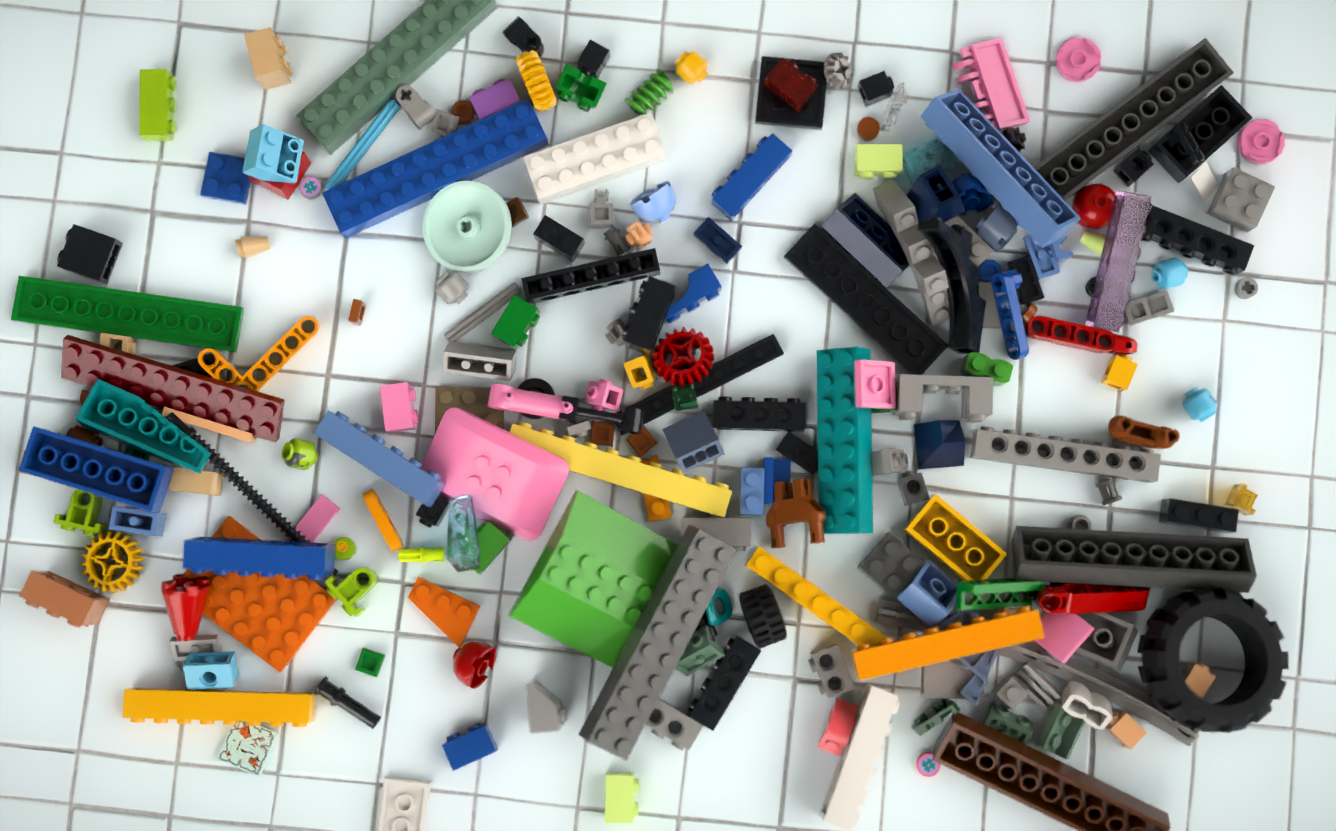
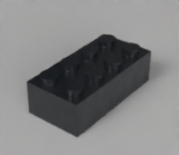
M1220 85L1180 121L1186 122L1189 127L1187 129L1188 132L1191 131L1199 145L1198 150H1202L1205 156L1202 162L1195 165L1192 164L1189 159L1190 154L1186 153L1178 139L1180 136H1176L1173 129L1151 147L1148 152L1179 184L1253 117Z

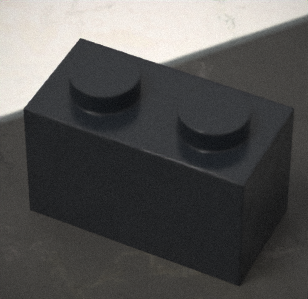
M546 215L533 233L535 240L571 262L575 261L585 245L584 238Z

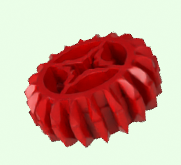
M683 326L681 332H678L674 328V334L670 335L666 332V339L659 338L660 345H655L654 350L656 353L652 356L655 361L653 365L657 370L658 376L663 377L666 383L671 381V384L675 387L680 382V386L684 388L685 383L689 382L693 387V380L701 382V375L708 376L707 369H712L713 364L711 361H714V354L712 353L714 350L709 339L704 337L701 331L696 333L695 329L692 328L687 332ZM697 348L701 351L698 362L694 358ZM671 353L673 357L672 363L668 366L666 359L668 354Z

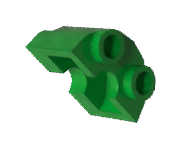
M566 64L555 87L558 92L556 97L564 102H569L570 100L576 103L579 109L589 112L590 108H596L607 83L593 76H587L579 69Z

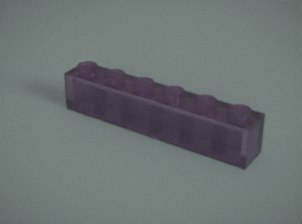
M1116 191L1085 325L1119 332L1123 326L1125 306L1130 300L1129 289L1135 278V264L1141 254V239L1146 233L1145 223L1147 215H1149L1152 208L1151 196L1128 191Z

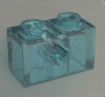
M936 139L925 144V148L918 150L916 147L905 152L903 168L911 186L919 175L939 164L945 172L954 168L956 163L948 146ZM924 158H926L927 160H930V159H931L932 161H931V163L929 164L928 162H923V159H924Z

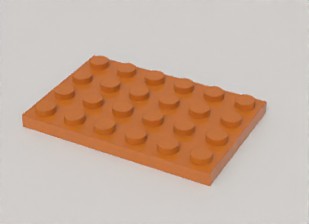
M231 516L224 520L212 536L218 538L262 540ZM187 569L184 572L187 578L198 576L209 578L210 590L203 614L279 673L283 672L338 600V598L334 599L327 592L326 588L318 582L308 579V575L299 576V578H284V574L275 575V577H261L260 572L251 576H239L237 571L228 572L227 575L214 574V570L205 571V573H190V569Z

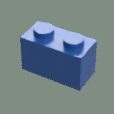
M479 722L468 727L469 732L460 736L459 732L446 737L447 742L442 747L453 771L498 750L488 724L481 726Z

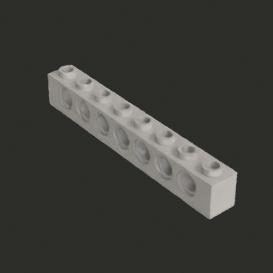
M981 426L980 430L973 431L970 456L972 459L1148 483L1158 482L1161 454L1153 453V449L1140 448L1139 451H1133L1131 446L1117 445V448L1108 447V443L1094 442V445L1085 444V440L1071 439V442L1062 441L1063 437L1049 436L1048 439L1039 438L1040 434L1028 432L1026 436L1017 435L1015 430L1007 429L1000 433L994 432L993 427ZM993 439L1001 441L1002 448L1000 451L993 449ZM1016 442H1021L1024 445L1025 450L1022 454L1016 452ZM1039 445L1046 447L1047 455L1045 457L1038 454ZM1062 448H1066L1069 451L1070 457L1068 460H1064L1061 457L1060 452ZM1085 451L1092 454L1091 463H1087L1084 460L1083 455ZM1108 454L1115 458L1113 466L1108 465L1106 461ZM1131 457L1135 458L1138 462L1136 469L1131 468L1129 465Z

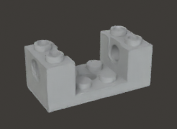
M900 374L895 378L897 411H893V416H899V420H913V418H916L918 413L923 412V393L935 394L936 391L945 390V394L950 395L962 392L961 418H968V422H982V420H986V417L993 414V377Z

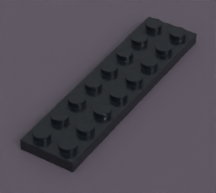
M815 223L784 255V258L910 374L922 375L948 347V344Z

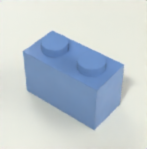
M741 468L739 515L762 516L764 513V468Z
M113 506L109 529L163 536L167 514Z

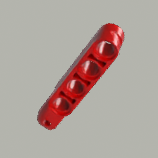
M1044 316L1032 317L1028 324L1024 325L1026 336L1035 340L1095 353L1129 355L1137 352L1138 344L1135 339L1114 334L1109 330ZM1032 322H1037L1041 326L1040 333L1033 331ZM1055 327H1059L1062 329V338H1059L1055 335ZM1077 332H1082L1085 335V342H1080L1077 339ZM1100 337H1104L1107 339V347H1102L1100 345Z
M1065 583L1063 586L1041 589L1037 594V602L1040 608L1047 613L1081 614L1143 611L1147 606L1150 587Z

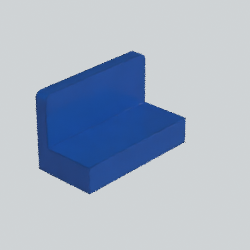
M763 458L764 504L772 505L775 501L774 482H790V459Z

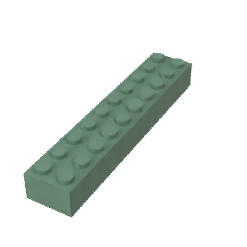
M426 0L296 116L332 155L374 118L390 99L394 100L396 92L401 86H410L497 9L495 0Z

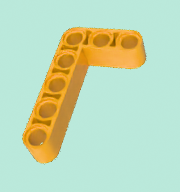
M305 316L301 318L244 375L216 349L208 348L202 350L198 355V362L214 379L225 381L221 377V372L227 368L232 371L233 376L230 381L225 382L238 386L243 384L248 386L249 389L259 392L318 333L320 325L314 317ZM306 320H311L315 324V329L311 333H306L303 330L302 326ZM290 336H295L298 339L299 343L295 349H290L286 344ZM208 352L213 353L216 357L213 365L206 364L204 356ZM274 352H278L282 356V362L279 365H274L270 360V356ZM258 368L263 369L266 373L263 381H258L254 377V372Z

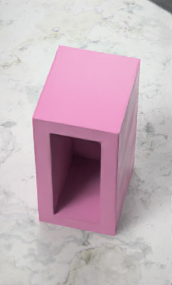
M408 382L380 386L385 431L393 433L415 430L416 423H419L418 411L414 410L413 401H416L415 388H411Z

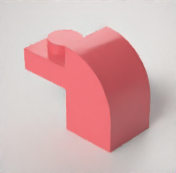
M836 698L829 713L827 726L819 740L818 748L840 756L851 736L857 717L858 705Z

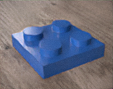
M209 152L200 195L205 198L246 205L251 181L246 174L242 173L245 158Z

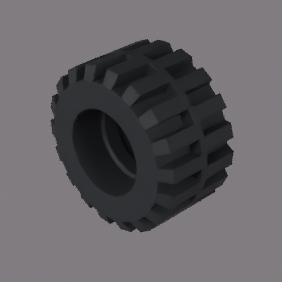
M764 584L740 593L739 601L755 645L758 648H763L785 640L787 636L785 623L771 588Z

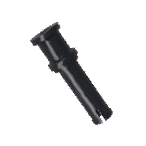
M325 676L315 689L314 694L321 695L330 701V705L339 706L371 729H374L381 716L346 694L343 687H337L328 681L329 678Z

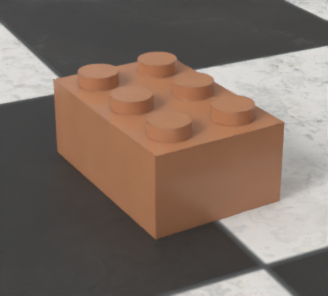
M31 571L19 597L26 600L25 603L34 608L43 607L47 609L46 613L56 618L62 616L68 619V624L78 628L99 624L110 601L109 598L51 571Z

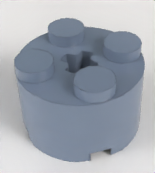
M997 200L991 207L988 218L984 216L976 225L977 229L974 232L994 252L999 253V250H1002L1017 232L1016 227L1018 224L1016 219L1008 211L1004 210L1001 203Z

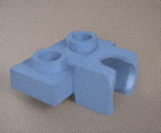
M1031 235L1022 238L1027 254L1030 255L1038 280L1059 274L1060 269L1057 263L1073 256L1072 251L1063 252L1059 248V245L1067 239V236L1043 248L1032 240Z

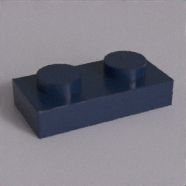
M709 217L693 233L699 241L726 264L742 248V245Z

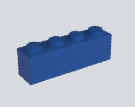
M773 133L768 138L764 136L757 144L758 149L753 154L751 152L748 153L742 160V167L738 171L734 169L726 178L728 182L723 187L719 185L712 193L711 204L730 221L742 211L792 155L793 150Z

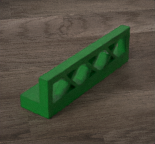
M1015 578L958 581L956 609L974 610L1032 606V600L1028 596L1032 591L1043 589L1044 581L1015 580ZM1024 591V600H1019L1016 596L1018 592ZM965 592L973 595L968 604H965ZM1003 592H1008L1009 595L1002 601L999 595ZM990 593L991 596L985 603L981 597L983 594Z

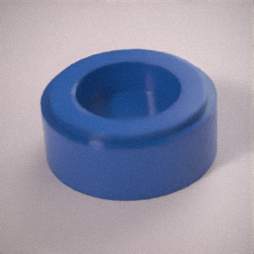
M985 260L979 266V278L983 282H991L994 274L1002 272L1000 264L995 260Z

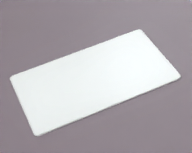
M1205 161L1192 176V180L1205 202L1219 186L1207 162Z

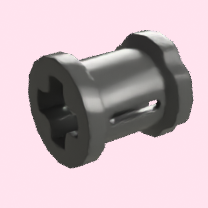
M1115 477L1095 484L1096 487H1099L1103 498L1102 505L1123 499L1116 489Z

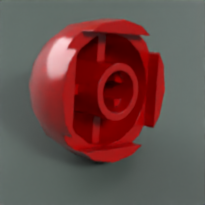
M1090 184L1083 187L1074 196L1071 208L1080 216L1081 219L1078 223L1082 227L1099 230L1109 225L1115 219L1119 209V200L1116 193L1109 186Z
M471 641L464 644L461 648H457L453 655V670L457 679L472 689L478 688L488 677L484 675L488 666L491 670L493 669L497 656L496 649L482 641Z

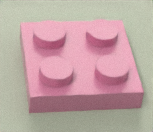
M854 361L856 407L896 408L895 362Z

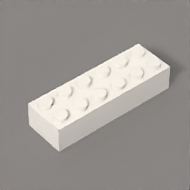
M652 112L535 152L523 158L541 205L667 161V154Z
M866 683L858 705L857 717L851 736L841 752L819 814L823 822L847 831H851L852 826H857L860 818V813H857L860 803L864 805L868 795V791L865 790L868 781L872 782L874 779L876 758L880 759L884 750V746L881 745L884 736H889L892 728V723H889L891 716L897 713L900 701L897 700L898 695Z

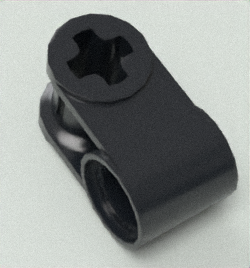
M519 16L502 32L522 52L534 50L539 58L544 54V45L541 42V38Z

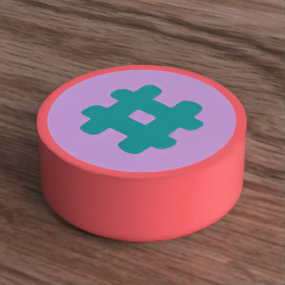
M925 752L917 758L916 766L922 775L931 777L940 770V763L933 761V753Z

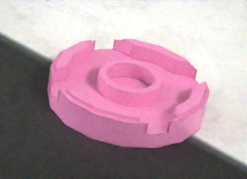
M1071 38L1065 41L1058 49L1055 58L1056 68L1060 75L1069 81L1085 82L1092 78L1099 70L1101 52L1090 39Z
M1257 119L1248 123L1238 136V148L1241 155L1247 161L1254 164L1272 162L1282 153L1285 146L1283 132L1280 131L1276 123L1267 119Z

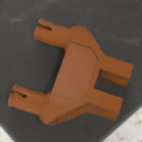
M1120 415L1112 417L1108 424L1109 434L1114 438V441L1131 443L1142 448L1167 449L1172 447L1180 438V434L1176 429L1173 430V428L1164 426L1158 427Z
M793 479V489L792 482H774L775 501L769 509L765 520L766 526L770 528L771 548H785L784 527H786V524L800 522L809 523L810 544L824 543L823 522L826 519V512L813 498L811 479Z

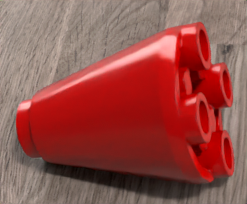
M175 574L172 580L162 582V595L173 633L178 641L194 640L195 634L198 633L210 590L209 578L206 576L187 578L186 574Z

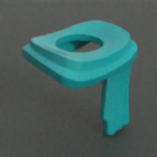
M716 589L706 608L710 625H720L732 615L731 601L724 589ZM716 598L723 605L722 615H719L714 608Z

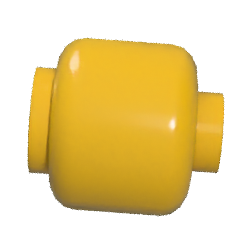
M685 51L674 64L677 66L676 74L688 84H694L696 81L701 83L708 74L705 71L708 67L707 61L695 51H690L689 53Z

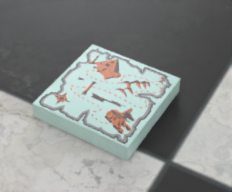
M238 721L237 725L230 726L217 759L260 777L279 732L263 725L248 726L246 721Z

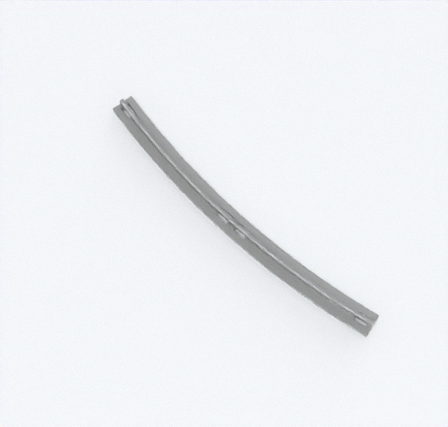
M878 600L875 622L925 632L924 630L930 628L902 603ZM883 607L892 608V609H896V610H895V611L885 610V609H883ZM882 614L894 616V618L882 616ZM947 615L942 621L949 618L951 615ZM1032 641L1002 647L998 651L999 655L1024 664L1029 661L1035 668L1068 682L1075 681L1083 684L1090 692L1103 695L1110 702L1144 719L1187 746H1190L1193 740L1198 739L1200 736L1198 735L1200 730H1190L1172 721L1171 716L1166 711H1160L1146 693L1072 657L1063 664L1060 661L1058 662L1047 657L1051 655L1040 645ZM1026 647L1038 651V653L1026 649ZM1025 653L1027 655L1033 656L1036 659L1034 660L1032 658L1024 656L1023 654ZM1045 662H1048V663H1050V664H1053V665L1057 666V668H1054V667H1052V666H1049V665L1045 664ZM1178 729H1180V730H1182L1183 732L1187 733L1188 736H1185L1184 734H1182L1181 732H1179Z

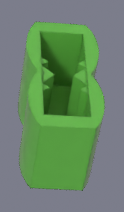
M972 352L964 357L960 372L968 377H993V385L1001 386L1010 381L1014 366L1005 360H991L982 353Z

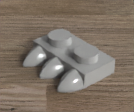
M218 634L195 635V639L191 641H178L176 636H172L170 640L174 664L182 672H184L183 664L188 653L221 652Z

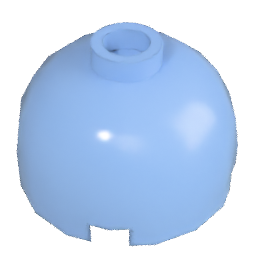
M669 181L657 184V188L652 190L649 188L631 201L630 205L640 219L648 222L657 220L659 223H662L671 217L669 213L675 207L676 196Z

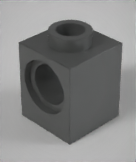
M911 470L901 473L902 478L897 480L904 506L930 499L922 472L915 474V471ZM909 481H914L918 485L916 493H910L907 490V483Z

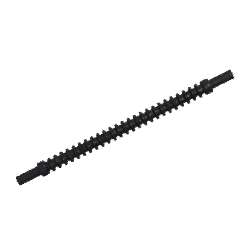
M173 412L167 416V420L211 453L209 464L213 463L215 469L219 468L218 472L224 473L223 477H228V482H233V487L237 486V491H242V496L246 495L248 501L252 500V505L256 504V509H261V514L267 515L266 519L270 518L271 523H276L275 527H280V532L286 533L285 537L289 536L290 541L310 542V540H305V535H300L301 531L295 530L296 526L292 527L291 522H286V517H281V512H276L277 508H272V503H267L268 499H263L262 494L258 495V490L254 491V486H249V481L243 480L244 476L240 477L238 471L234 472L235 468H230V463H225V458H220V453H215L216 449H211L210 444L206 445V440H201V435L197 436V431L193 427L189 428ZM334 568V572L328 575L330 577L335 576L339 571Z

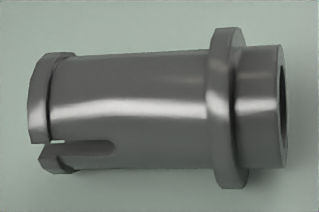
M614 226L604 233V240H608L617 255L621 256L630 247H628L619 234L620 230Z

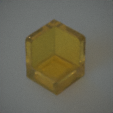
M1243 483L1235 484L1225 505L1233 509H1239V513L1243 515H1254L1256 510L1252 506L1258 495L1246 489L1247 485Z

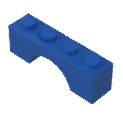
M708 263L688 274V290L681 300L671 304L664 323L668 322L671 324L680 318L679 314L687 310L690 313L700 307V302L705 299L709 302L720 295L719 291H721L722 286Z

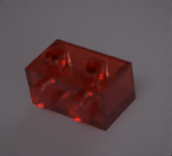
M782 57L765 77L764 85L799 112L815 94L818 85L815 84L816 81L809 74L804 75L799 71L796 63L792 60L787 61Z

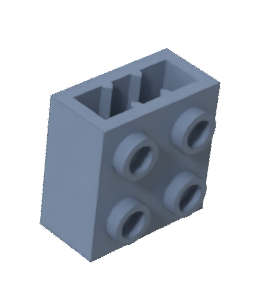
M704 410L662 429L682 473L725 454Z

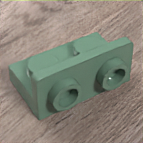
M702 627L693 633L675 669L689 676L725 656L724 650L710 639L708 629Z
M1055 702L1036 745L1066 760L1069 759L1085 725L1084 719L1068 714L1061 704Z
M990 703L988 714L982 724L1027 744L1033 734V723L1026 716L1014 714L1003 705Z

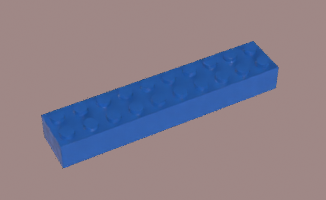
M527 98L324 191L322 194L340 233L345 238H348L431 200L441 189L452 183L477 179L548 146L549 143Z

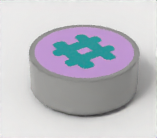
M307 176L301 180L299 190L305 198L314 200L321 196L323 185L318 178Z

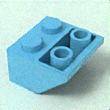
M265 124L250 130L242 173L263 181L296 183L304 140Z

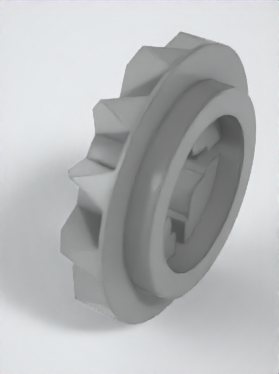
M842 52L830 54L824 63L826 80L836 89L847 87V84L852 82L851 76L854 74L850 68L853 64L848 63V56H843ZM841 67L842 71L840 73H836V71H838V69Z

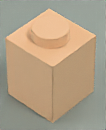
M1199 662L1197 664H1187L1182 672L1187 685L1202 699L1216 677L1210 673V668Z
M1122 711L1113 713V718L1105 727L1125 748L1130 750L1147 734L1127 713Z

